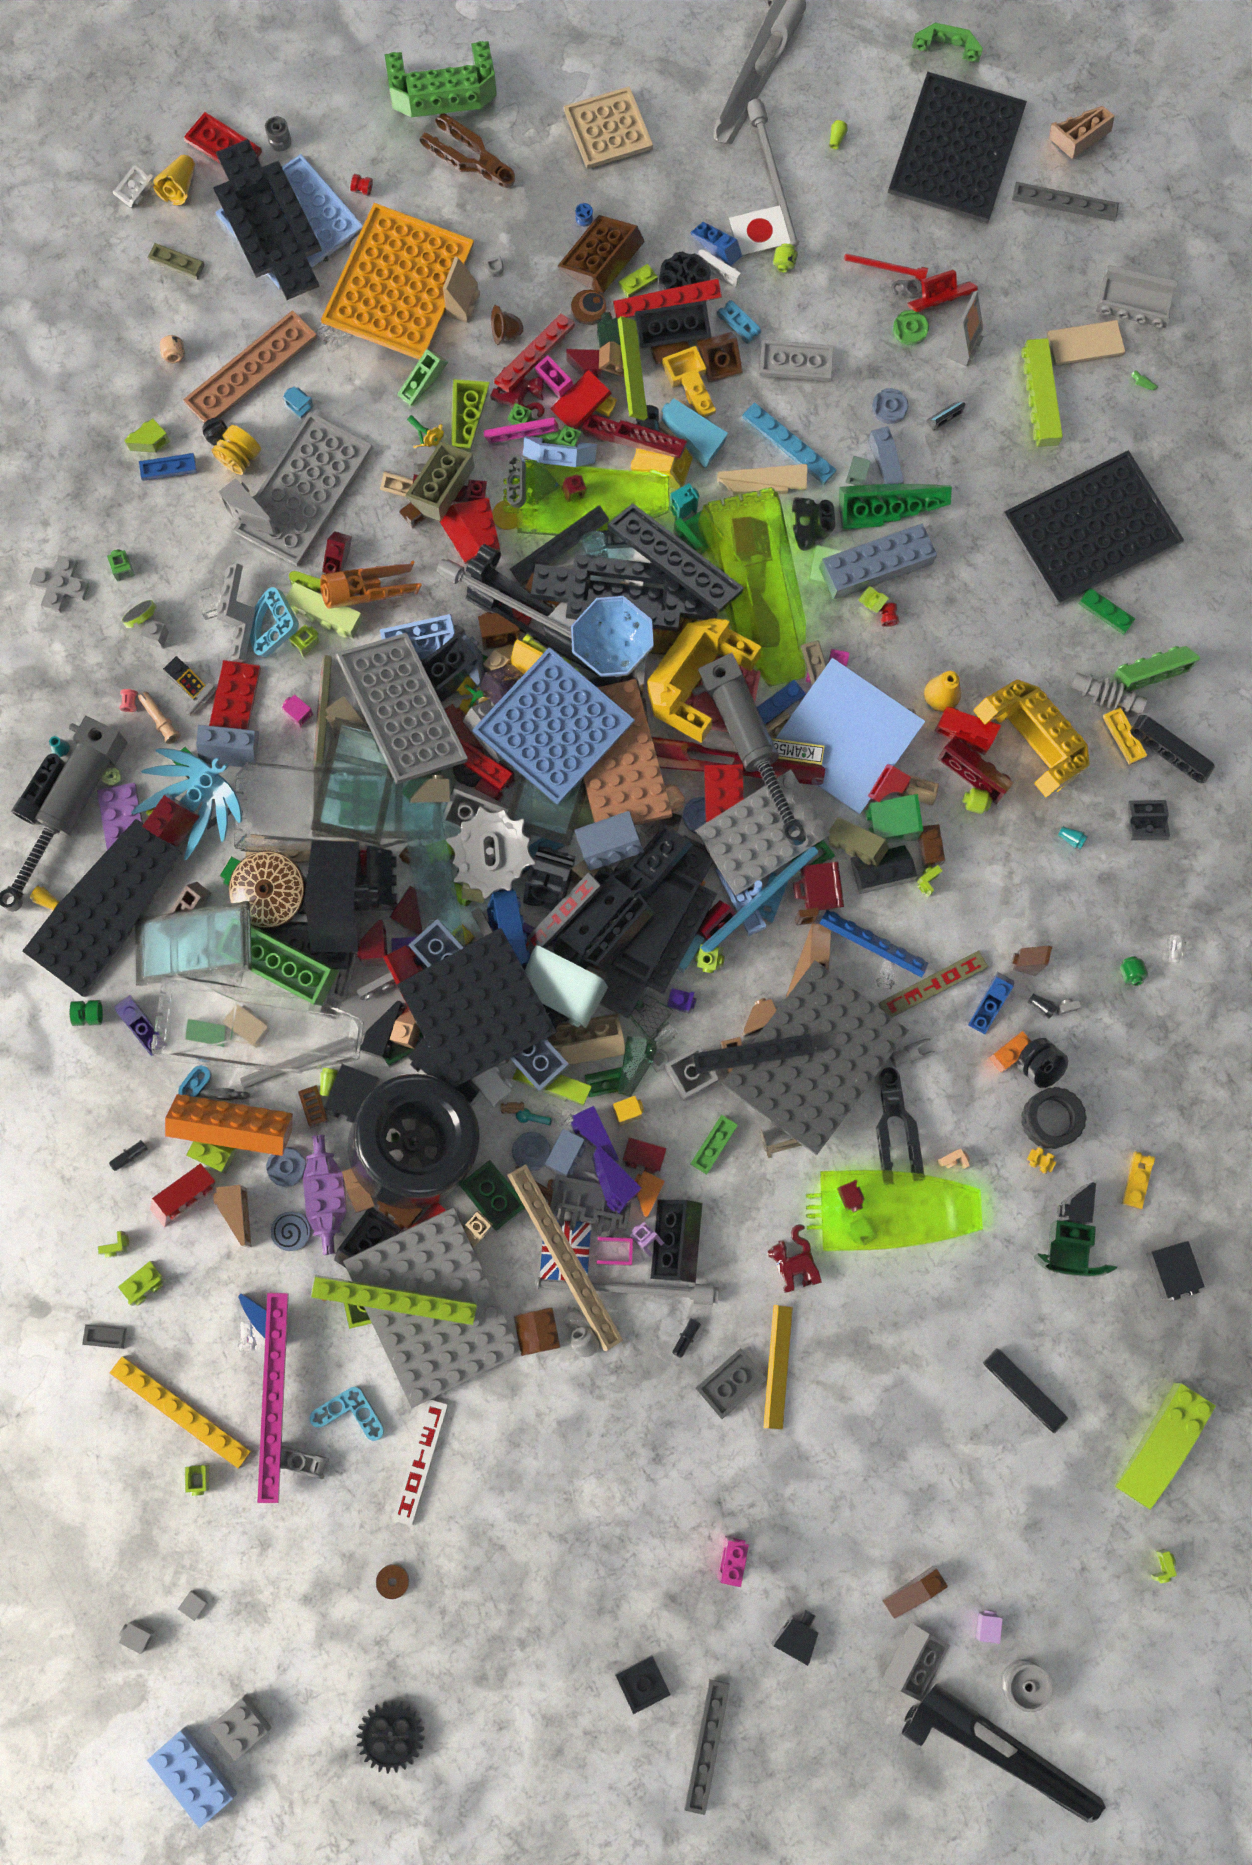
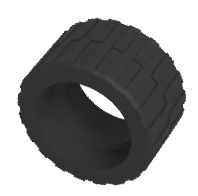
M1050 1087L1032 1096L1025 1103L1021 1114V1123L1025 1134L1036 1145L1046 1149H1057L1074 1142L1081 1136L1087 1120L1086 1110L1082 1101L1073 1092L1060 1087ZM1045 1101H1057L1069 1113V1129L1061 1136L1047 1134L1038 1123L1037 1111L1039 1106Z

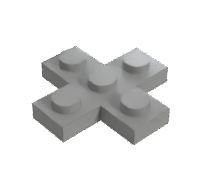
M59 555L53 572L37 567L34 568L29 584L31 587L46 590L41 603L42 608L60 613L66 596L84 601L90 583L73 577L78 565L77 560Z

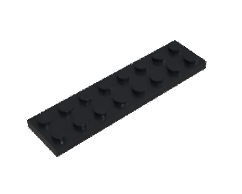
M632 503L608 523L607 529L718 614L743 593L744 587Z

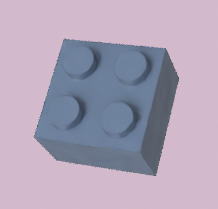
M563 1129L545 1163V1167L563 1177L572 1176L577 1167L575 1162L577 1157L581 1158L586 1149L584 1139Z

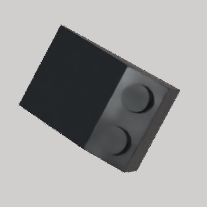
M457 633L421 663L439 700L443 702L458 690L478 659L462 636Z
M367 1209L337 1249L334 1261L346 1268L343 1260L399 1234L402 1229L375 1209Z

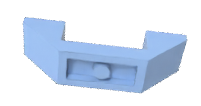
M524 436L523 455L538 463L578 467L593 464L596 461L597 444L579 442L578 447L542 443L543 438Z

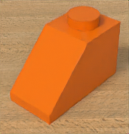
M643 1171L642 1175L638 1173L635 1182L642 1188L637 1195L643 1217L647 1218L665 1181Z

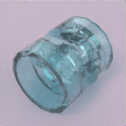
M592 531L582 536L581 541L585 551L584 555L609 558L604 533Z

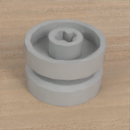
M1018 1660L1011 1663L1003 1673L1002 1689L1006 1698L1014 1706L1024 1712H1037L1049 1704L1053 1695V1684L1050 1676L1043 1668L1029 1660Z

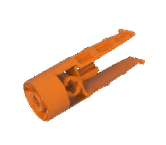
M411 561L410 564L376 566L322 574L320 587L324 604L328 609L369 603L371 601L386 600L387 598L403 596L413 592L417 595L422 586L421 583L381 587L379 579L411 572L415 562Z

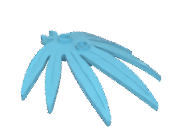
M158 748L156 752L187 766L161 765L141 771L142 773L171 777L189 776L190 778L155 793L132 810L131 814L155 808L165 794H170L175 798L186 790L187 794L180 800L185 806L195 812L201 802H203L198 812L200 817L192 828L184 855V860H187L199 844L206 830L212 811L213 798L215 799L221 842L226 839L228 828L227 805L237 822L241 823L242 811L240 802L231 785L219 775L220 772L228 768V764H225L223 767L218 765L220 757L213 760L211 768L203 760L190 753L176 749Z

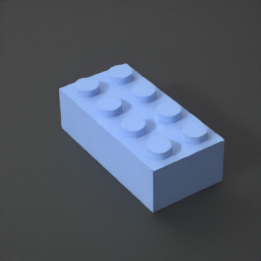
M186 1726L147 1760L199 1829L237 1794Z

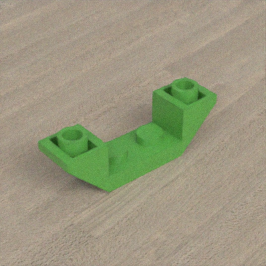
M934 23L915 33L912 48L920 51H929L931 40L963 46L965 48L962 59L979 62L983 50L970 30L940 23Z
M516 403L507 418L512 425L537 421V419L532 417V410ZM564 425L563 429H559L558 432L531 437L543 438L542 443L575 447L581 432Z

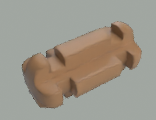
M523 1102L501 1103L502 1114H505V1112L508 1114L516 1113L519 1110L524 1111Z

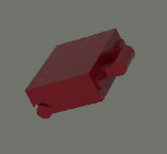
M831 862L808 865L800 869L801 879L793 883V890L796 899L805 901V909L818 908L819 911L844 907L840 870H838L839 863ZM801 883H802V886H803L804 896H802V892H801V885H800Z

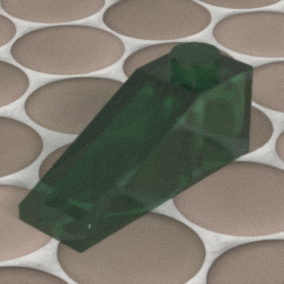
M627 1036L618 1094L627 1097L632 1096L654 1061L657 1041L649 1038Z

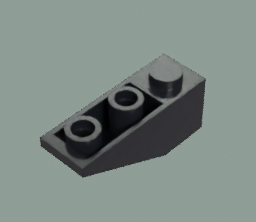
M397 1000L366 1031L360 1047L362 1053L384 1059L386 1055L390 1054L392 1048L390 1037L395 1021L405 1010L401 1001Z

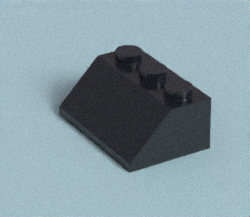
M905 845L889 848L878 866L874 864L868 865L857 856L850 858L859 894L914 882L918 877L913 858Z
M366 846L367 883H370V887L378 886L380 894L379 908L372 909L370 907V910L392 911L394 910V905H397L398 902L397 893H394V886H397V875H394V868L397 867V857L393 856L392 850Z

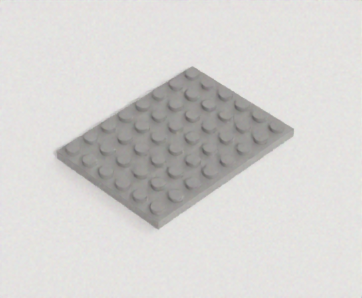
M453 1207L343 1260L352 1281L459 1299L477 1304L473 1325L365 1307L411 1408L521 1354Z

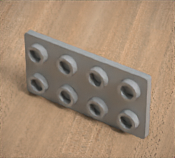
M391 972L356 990L357 995L342 1002V1006L359 1036H363L397 1000L402 1002L403 1008H407Z

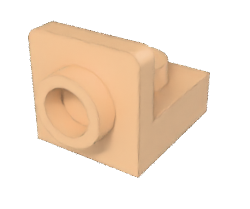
M961 1148L937 1160L940 1167L946 1165L947 1168H950L958 1163L957 1159L963 1169L970 1166V1158L966 1151H962Z

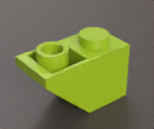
M153 418L144 422L138 430L130 433L124 440L130 451L154 453L170 442L167 433Z

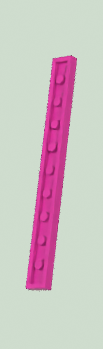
M267 1293L257 1503H279L289 1293Z

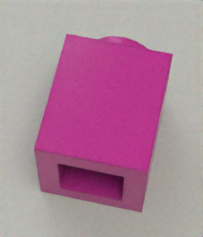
M295 694L292 697H288L281 707L284 714L300 728L313 716L311 708Z

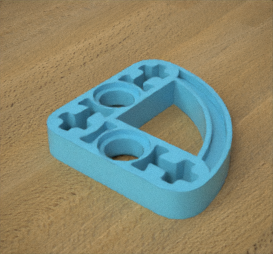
M274 587L269 588L257 602L250 634L253 651L262 657H268L296 633L299 627L298 620L284 593ZM284 606V613L279 615L280 608ZM269 607L277 623L261 636L263 618ZM276 632H278L279 637L276 641H274L273 636Z

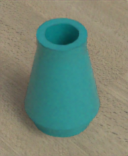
M57 736L49 739L52 753L57 754L59 757L68 754L70 745L66 740Z
M1062 826L1058 834L1059 837L1064 839L1073 848L1080 850L1088 838L1084 834L1085 832Z

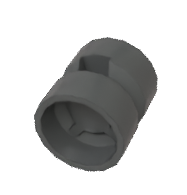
M279 116L269 118L265 123V131L270 147L275 151L288 149L291 145V136L286 120Z

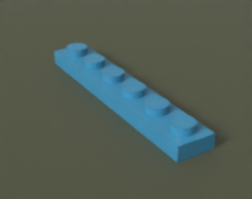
M755 402L742 415L746 422L796 463L807 464V472L823 485L836 473L837 469Z

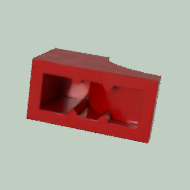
M887 764L868 797L880 802L889 793L898 792L902 794L909 787L911 777L898 768Z

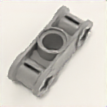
M282 1446L281 1469L324 1479L323 1472L329 1458ZM296 1456L302 1458L303 1463L300 1467L294 1465V1458Z

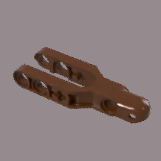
M439 114L435 119L436 125L479 154V161L475 158H467L428 133L424 132L420 136L419 141L423 147L460 172H476L485 179L494 181L504 188L513 186L515 182L514 171L485 150L480 136L447 114Z

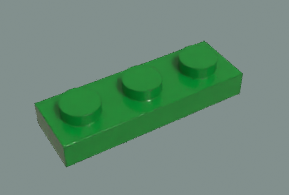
M1092 588L1088 589L1078 603L1123 635L1135 620L1133 616Z

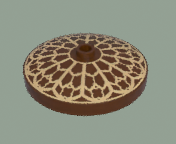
M260 851L247 856L236 866L230 878L229 898L234 911L242 920L255 927L276 928L285 925L299 913L305 901L306 882L301 869L291 858L278 852Z

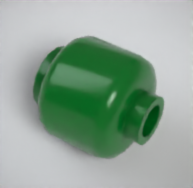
M1136 956L1128 957L1122 961L1120 972L1124 982L1133 986L1143 984V980L1148 977L1144 961Z

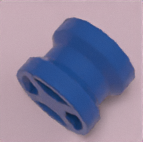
M587 203L577 205L575 210L576 223L583 227L589 226L593 221L591 205Z

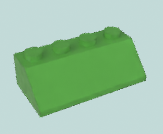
M1175 646L1166 653L1158 652L1153 654L1151 658H1140L1134 664H1123L1117 668L1118 670L1113 676L1117 681V686L1120 683H1124V690L1132 692L1133 690L1135 691L1189 672L1200 660V657L1187 646L1180 648Z

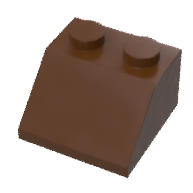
M732 332L697 341L699 354L706 367L708 382L743 373L737 337Z
M486 612L478 616L483 650L514 645L517 639L520 640L519 628L499 614Z
M553 1308L514 1316L521 1356L560 1348Z

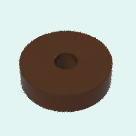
M397 1564L383 1567L376 1577V1588L380 1595L387 1599L401 1597L409 1586L407 1571ZM395 1578L396 1585H390L389 1579Z

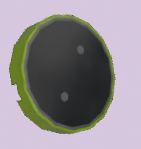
M152 600L141 602L124 615L122 622L127 628H133V624L136 622L138 625L142 624L154 614V609L157 606Z

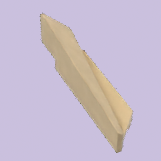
M807 464L721 471L717 474V481L723 483L733 495L787 494L788 488L807 489Z

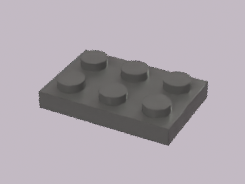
M740 1348L695 1389L716 1414L723 1419L763 1384L767 1378Z

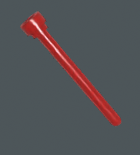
M852 254L844 255L845 261L915 276V279H918L920 282L926 279L928 268L926 267L914 269Z

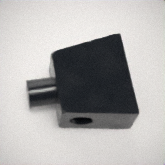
M805 1610L800 1620L791 1616L771 1644L808 1666L819 1633L811 1627L816 1615Z

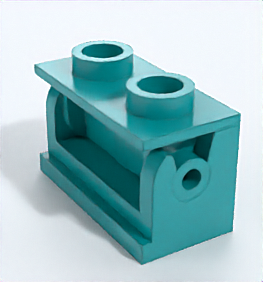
M690 483L670 493L669 510L676 520L686 518L691 514L692 510L695 514L697 513L700 497L697 489L692 488Z

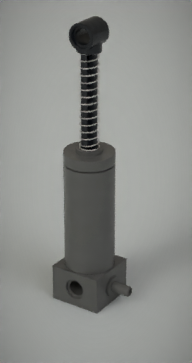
M730 653L698 669L703 679V685L692 689V693L694 696L706 691L710 694L746 771H759L762 774L763 781H765V785H767V789L770 791L769 794H771V798H773V802L776 804L775 807H777V811H779V815L782 817L781 820L784 822L783 829L788 841L795 846L801 845L806 840V832L800 821L794 818L793 810L790 809L786 800L787 797L784 796L781 790V784L778 783L776 775H774L775 772L772 770L773 767L770 766L779 758V753L750 694L749 687L733 653ZM796 830L800 831V834L798 836H791L792 832Z
M86 715L80 726L74 723L69 725V730L75 732L73 740L77 745L35 817L44 829L39 834L40 836L37 838L34 847H32V851L29 852V856L24 860L25 863L19 869L20 872L14 878L15 881L12 882V886H8L7 889L0 892V905L8 911L14 912L22 907L23 889L29 883L28 880L33 871L36 870L35 868L38 862L41 861L43 853L46 852V848H49L48 845L51 843L50 841L53 839L54 834L60 833L65 836L70 834L108 764L116 765L128 743L119 731ZM13 896V902L7 904V899Z

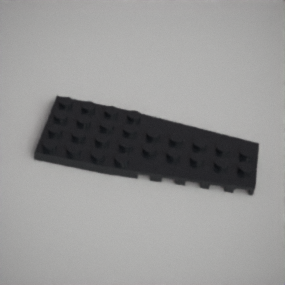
M135 819L62 899L22 950V952L82 997L86 996L119 953L132 933V928L143 916V911L154 899L152 897L158 888H161L163 885V880L169 871L171 872L174 868V863L179 855L183 854L172 844L158 838L142 826L143 823L138 819Z

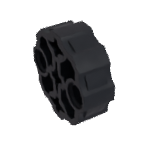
M683 251L674 253L671 258L665 259L661 264L658 282L659 291L709 281L711 278L710 267L703 262L701 256L695 253L688 254Z

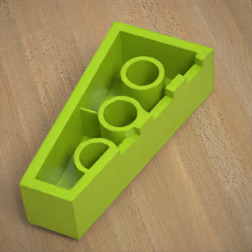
M453 379L451 446L468 452L471 451L490 382Z

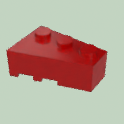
M200 1163L151 1199L150 1210L160 1223L166 1227L187 1208L189 1209L194 1206L202 1196L209 1195L214 1190L215 1180Z

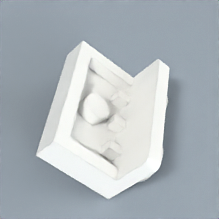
M134 164L116 187L113 194L130 208L134 203L138 205L143 198L141 193L144 190L148 191L153 185L151 181L153 175L150 173L148 176Z

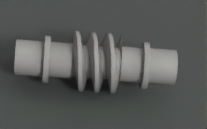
M1076 672L1070 688L1082 692L1081 695L1083 696L1086 694L1094 696L1093 703L1098 698H1101V706L1105 701H1108L1107 708H1110L1114 703V710L1118 705L1125 708L1124 711L1126 712L1131 710L1141 714L1147 703V698L1137 695L1134 690L1132 692L1124 690V683H1120L1118 686L1116 680L1110 683V678L1108 677L1102 682L1094 679L1091 674L1086 676Z

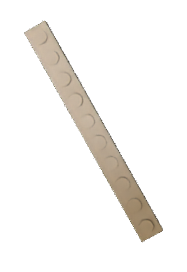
M525 1164L507 1176L603 1350L608 1351L623 1341Z

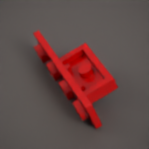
M952 269L921 280L923 297L908 302V307L915 312H921L925 308L939 306L942 302L953 301L962 295H970L978 290V286L970 281L957 285L956 271Z

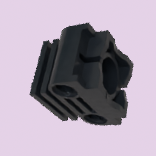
M539 846L536 856L533 858L536 864L531 865L529 868L523 903L531 906L543 904L544 908L552 911L567 895L576 856L559 852L549 847Z

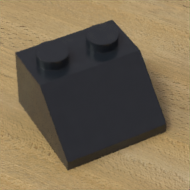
M1092 1182L1081 1186L1061 1202L1057 1210V1216L1060 1217L1061 1221L1084 1225L1093 1223L1096 1183Z

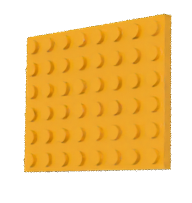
M373 203L322 315L321 323L420 360L426 349H429L446 310L443 287L454 258L458 257L465 266L474 245V240Z

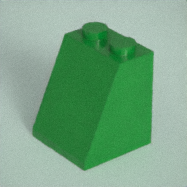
M918 794L870 803L867 810H865L866 821H869L870 825L867 831L886 839L887 843L917 841L923 832Z

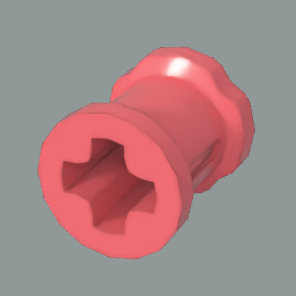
M132 689L121 690L122 705L119 709L123 712L137 711L135 699L138 692Z

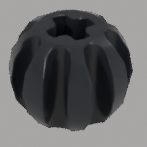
M211 418L204 423L202 432L206 440L215 446L219 440H224L223 434L228 427L220 418Z

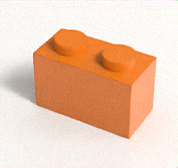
M1022 1031L991 1055L989 1059L1000 1072H1003L1018 1060L1021 1051L1032 1041Z

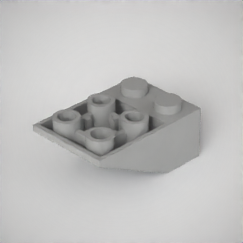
M235 478L218 491L224 507L236 521L276 535L274 528L276 525L272 520V515L267 509L263 510L261 508L260 501L256 496L252 497L248 493L249 489L243 482L240 484Z

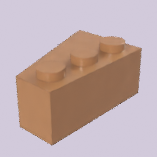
M1104 106L1085 111L1081 116L1075 118L1071 116L1064 122L1051 123L1049 139L1069 157L1074 159L1112 131L1115 116Z

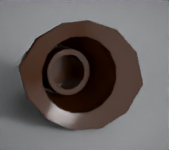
M494 305L491 312V328L495 343L500 345L502 341L515 340L523 333V324L520 318L514 314L502 311L499 306Z

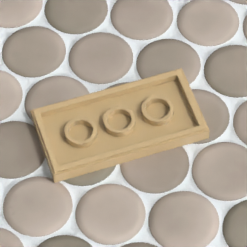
M1117 320L1047 332L1054 366L1125 354Z

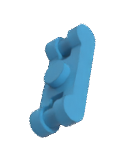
M729 300L724 308H720L716 312L718 317L734 329L746 344H749L754 336H758L761 333L760 327L732 300Z
M771 872L767 885L777 877V873ZM788 881L758 908L761 917L768 919L767 921L770 923L774 921ZM764 907L771 908V912L763 910Z

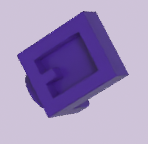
M672 988L667 1008L689 1014L690 1009H694L697 998L693 997L695 992L691 991V993Z

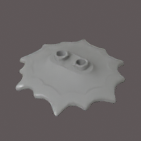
M480 806L472 820L461 823L459 835L446 839L455 852L453 863L459 868V873L454 882H464L469 884L471 889H480L485 899L500 889L511 891L513 881L521 877L523 870L527 866L536 864V861L529 852L530 838L526 837L523 833L525 819L514 821L509 818L506 810L489 812Z

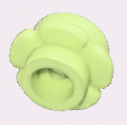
M107 768L102 775L103 782L110 786L118 784L121 779L117 768Z

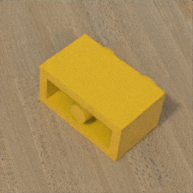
M636 1096L616 1102L612 1108L619 1127L641 1119L642 1113H644L641 1099L637 1100Z

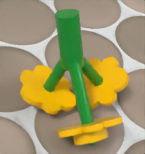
M413 415L408 417L407 421L418 431L421 443L413 446V448L436 446L444 437L443 424L431 430L423 427Z
M469 675L457 690L461 696L473 694V699H462L459 705L460 710L465 712V715H467L471 707L478 705L476 700L480 704L495 696V693L491 691L490 685H487L488 690L485 692L480 687L475 691L473 688L476 684Z

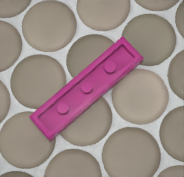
M553 417L483 431L485 439L489 444L520 439L524 438V436L531 437L558 432L559 426Z

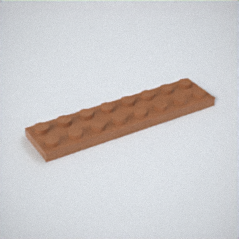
M292 310L184 398V403L203 423L211 418L222 417L317 339L316 333Z

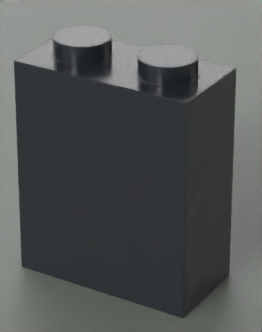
M342 1064L324 1108L329 1111V1115L339 1118L341 1115L347 1117V1122L353 1123L365 1098L379 1085V1077Z
M1189 1241L1146 1253L1162 1299L1169 1298L1170 1302L1181 1299V1294L1187 1293L1188 1296L1200 1293L1199 1289L1205 1287Z

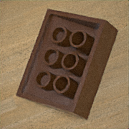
M598 215L558 264V268L589 289L604 293L645 241L637 225Z

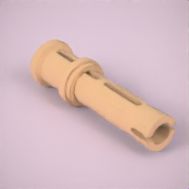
M143 692L146 700L140 694L138 700L156 723V729L163 734L165 742L171 744L177 741L181 734L173 728L172 721L165 718L148 692Z

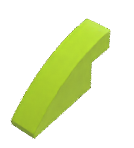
M517 1067L512 1080L538 1090ZM560 1075L543 1093L565 1102L570 1100L584 1106L591 1086Z

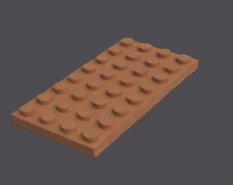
M636 679L597 687L630 715L635 722L583 778L594 823L627 811L630 812L635 825L672 817V811Z

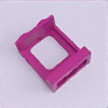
M725 1536L717 1576L720 1583L741 1587L749 1544H745V1540Z

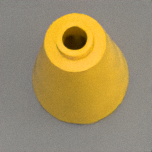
M180 155L154 178V191L162 200L174 202L173 205L176 206L185 203L195 169L193 159L188 155Z
M946 671L932 678L926 684L924 690L925 702L933 710L944 712L946 707L955 708L960 702V678L956 672Z

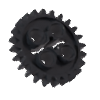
M385 1700L382 1708L376 1704L375 1712L371 1709L367 1711L370 1717H362L363 1722L366 1724H359L358 1726L363 1732H359L356 1737L362 1739L357 1743V1746H363L359 1753L360 1755H367L364 1762L372 1761L370 1768L377 1764L379 1765L378 1772H381L382 1768L386 1767L387 1774H389L391 1768H394V1771L398 1773L400 1765L405 1770L407 1768L406 1762L411 1765L414 1763L412 1756L419 1757L420 1754L416 1749L423 1748L419 1741L425 1739V1736L419 1733L424 1731L425 1728L418 1727L422 1719L415 1720L414 1717L417 1711L410 1713V1705L404 1709L402 1701L399 1706H395V1700H392L391 1705L388 1706ZM383 1720L386 1723V1729L379 1730L376 1727V1721ZM404 1721L407 1724V1729L400 1731L397 1728V1722ZM389 1732H392V1736H396L393 1741H389V1737L373 1738L372 1734L387 1736ZM408 1735L409 1739L399 1738L398 1736ZM381 1742L384 1744L385 1750L377 1752L374 1744ZM398 1743L404 1744L406 1751L398 1753L395 1745Z

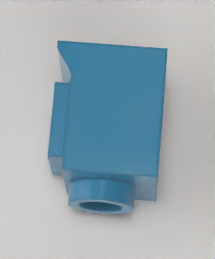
M293 386L284 393L285 405L300 418L314 407L311 397H307L300 388Z

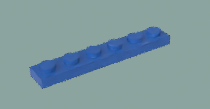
M826 910L819 923L921 978L929 964L923 958L909 953L904 948L897 947L887 939L878 937L872 931L863 929L853 921L840 917L836 912Z

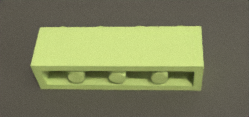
M295 582L286 597L295 615L299 613L310 622L316 621L327 630L333 629L344 638L348 636L353 639L363 621L360 612L347 606L328 609L324 604L321 594Z

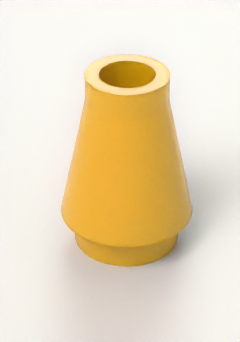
M37 885L29 897L33 900V903L54 910L60 903L44 886L40 887Z

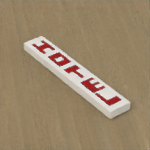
M431 1399L427 1402L393 1515V1521L410 1526L413 1524L448 1404Z

